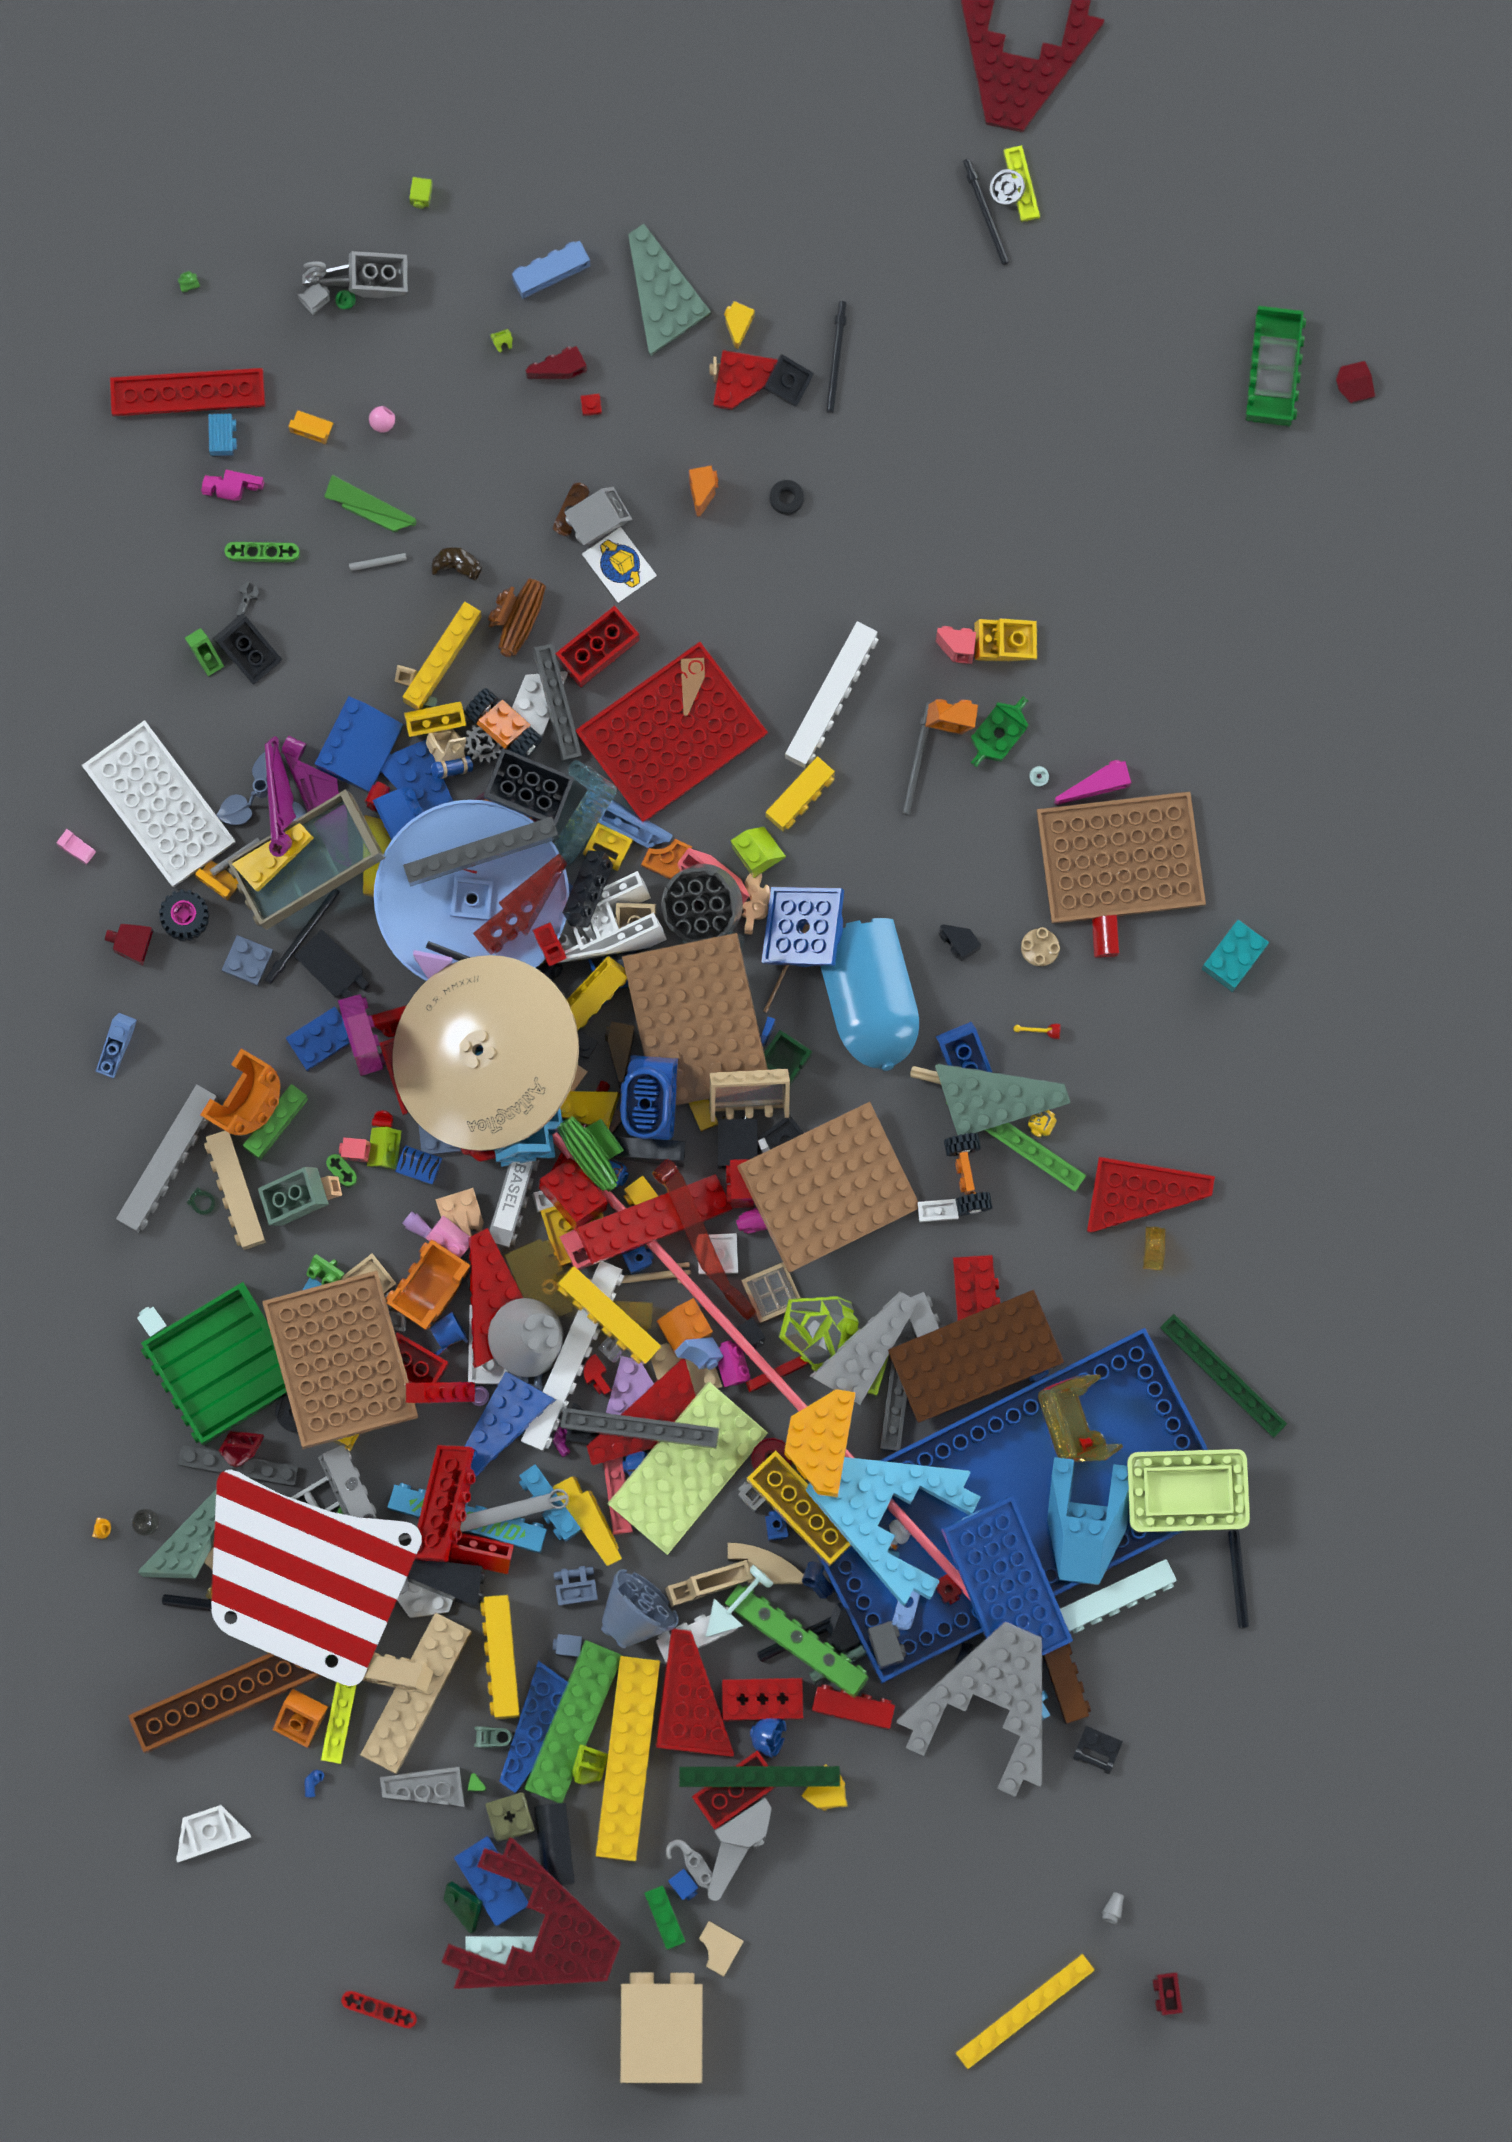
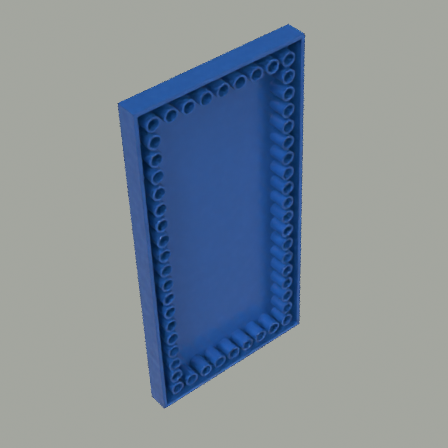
M1143 1328L880 1461L970 1471L971 1473L963 1488L980 1496L973 1513L1010 1495L1013 1496L1053 1594L1057 1596L1081 1583L1062 1581L1058 1577L1047 1522L1054 1457L1073 1459L1093 1449L1102 1448L1074 1462L1075 1469L1070 1502L1108 1507L1114 1464L1128 1466V1458L1136 1452L1208 1450L1147 1330ZM1070 1379V1380H1068V1381H1066V1382H1064V1383H1061V1384H1059V1385L1053 1387L1052 1389L1043 1390V1389H1045V1388H1047V1387H1049V1386H1051V1385H1054V1384H1056V1383H1059V1382H1062V1381H1064V1380ZM1090 1437L1093 1446L1087 1448L1084 1452L1079 1445V1438L1086 1439ZM918 1488L911 1504L892 1496L895 1503L957 1569L941 1529L969 1515ZM886 1508L878 1526L890 1532L889 1524L897 1518ZM1129 1512L1126 1532L1107 1570L1184 1531L1137 1532L1130 1525ZM912 1535L909 1536L906 1543H898L896 1550L893 1548L888 1549L899 1552L900 1560L936 1579L947 1574ZM853 1546L848 1548L830 1567L816 1553L820 1563L825 1568L824 1571L839 1601L847 1612L857 1637L881 1684L984 1633L973 1605L963 1591L959 1596L960 1600L950 1605L949 1602L943 1603L935 1589L930 1600L920 1595L912 1627L907 1630L898 1629L900 1634L899 1638H897L898 1643L903 1644L906 1652L903 1662L879 1669L867 1631L868 1628L893 1621L898 1600ZM909 1597L904 1607L909 1608L913 1605L914 1600L912 1597Z

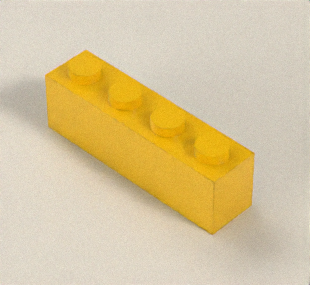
M817 756L766 811L765 817L782 832L786 828L790 829L796 822L795 818L807 811L809 808L807 805L812 800L816 801L822 794L820 791L825 786L829 787L833 783L835 771Z
M610 956L567 999L574 1015L577 1031L580 1027L583 1028L587 1024L588 1019L593 1014L598 1013L601 1005L606 1000H610L614 992L627 981L625 968Z

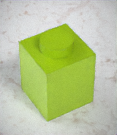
M413 177L409 198L410 205L419 209L429 207L432 179Z

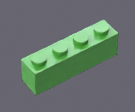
M291 1084L280 1097L279 1104L268 1122L251 1134L243 1145L244 1149L261 1161L308 1101L307 1095Z

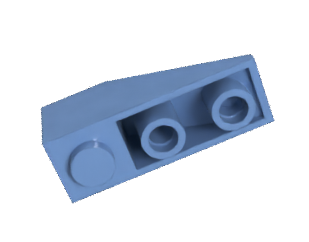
M118 1013L112 1019L96 1072L111 1078L115 1077L137 1022L136 1019Z

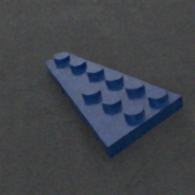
M505 1371L465 1444L466 1447L475 1449L470 1467L474 1471L475 1478L484 1470L487 1464L499 1456L498 1454L529 1427V1424L536 1417H539L556 1399Z
M540 1661L537 1663L499 1780L500 1783L514 1793L518 1791L532 1771L568 1683Z

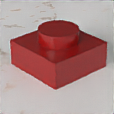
M600 394L581 396L583 416L602 414Z

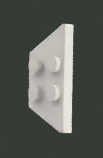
M566 671L560 672L563 685L568 676ZM525 675L512 708L531 724L530 727L543 737L550 720V714L540 675Z
M408 1582L409 1590L399 1595L397 1599L409 1618L434 1615L435 1612L438 1614L448 1613L453 1602L451 1599Z
M222 1805L182 1819L176 1860L181 1862L252 1837Z

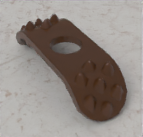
M574 483L571 486L553 525V530L559 533V535L569 536L573 527L566 521L565 508L568 506L573 507L588 497L589 488L586 485Z

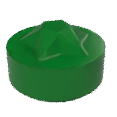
M341 290L336 295L335 301L339 308L347 310L354 306L356 299L352 292Z

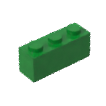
M663 1885L645 1892L644 1894L666 1949L668 1950L685 1943Z

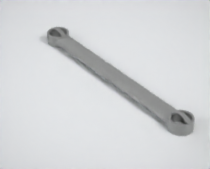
M555 1489L549 1494L466 1514V1520L461 1523L460 1529L464 1532L554 1508L563 1509L568 1505L569 1496L564 1490ZM557 1492L565 1494L552 1498V1496ZM566 1499L562 1506L558 1507L552 1504V1502ZM409 1534L400 1536L398 1541L409 1539L411 1536Z

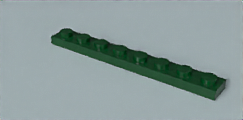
M1175 1314L1159 1328L1272 1438L1287 1425L1265 1401Z
M840 1766L679 1767V1787H840Z

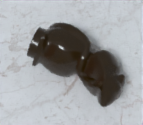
M449 547L442 549L433 558L431 571L435 575L440 569L455 568L461 575L476 581L482 571V567L479 566L480 562L466 550Z

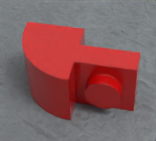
M595 1353L587 1360L584 1366V1379L587 1385L594 1381L593 1387L599 1395L603 1393L606 1397L611 1393V1389L602 1377L607 1372V1369Z

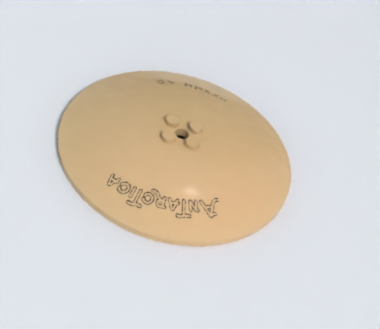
M493 955L476 956L455 962L429 978L411 998L401 1016L393 1046L394 1078L400 1097L414 1120L425 1131L444 1143L458 1148L477 1151L496 1150L517 1144L535 1134L552 1119L564 1103L571 1089L579 1057V1038L576 1022L566 998L555 983L541 971L525 962L514 958ZM482 1045L483 1053L476 1055V1047Z

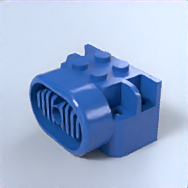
M631 1055L628 1074L621 1085L622 1102L620 1104L621 1120L629 1135L641 1139L671 1140L673 1138L678 1058ZM643 1098L648 1099L651 1104L650 1107H645L641 1100Z

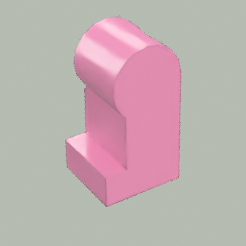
M68 829L56 842L59 848L86 865L96 853L93 848Z

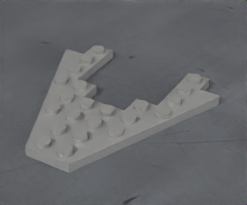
M1004 1622L906 1710L896 1723L913 1730L906 1748L924 1756L947 1704L966 1711L974 1694L1010 1710L1002 1728L1019 1735L1020 1738L997 1789L1016 1797L1023 1779L1040 1787L1042 1785V1637Z

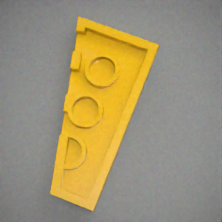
M299 823L284 832L291 838L292 846L283 856L276 857L270 853V840L232 863L257 892L314 839L302 824Z

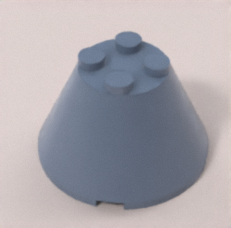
M625 1569L619 1570L614 1575L602 1617L603 1626L601 1627V1630L606 1635H611L622 1648L670 1631L678 1624L677 1613L675 1610L672 1612L668 1604L670 1601L646 1578L635 1572L632 1575L628 1574Z

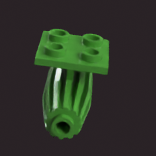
M573 1116L560 1123L557 1129L565 1146L584 1173L602 1191L607 1190L609 1192L617 1186L618 1178L609 1159L621 1153L623 1148L602 1119L585 1128Z

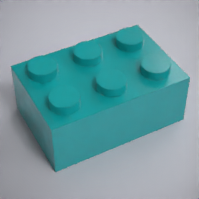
M1237 920L1204 963L1201 970L1233 992L1267 948L1269 942L1240 920Z

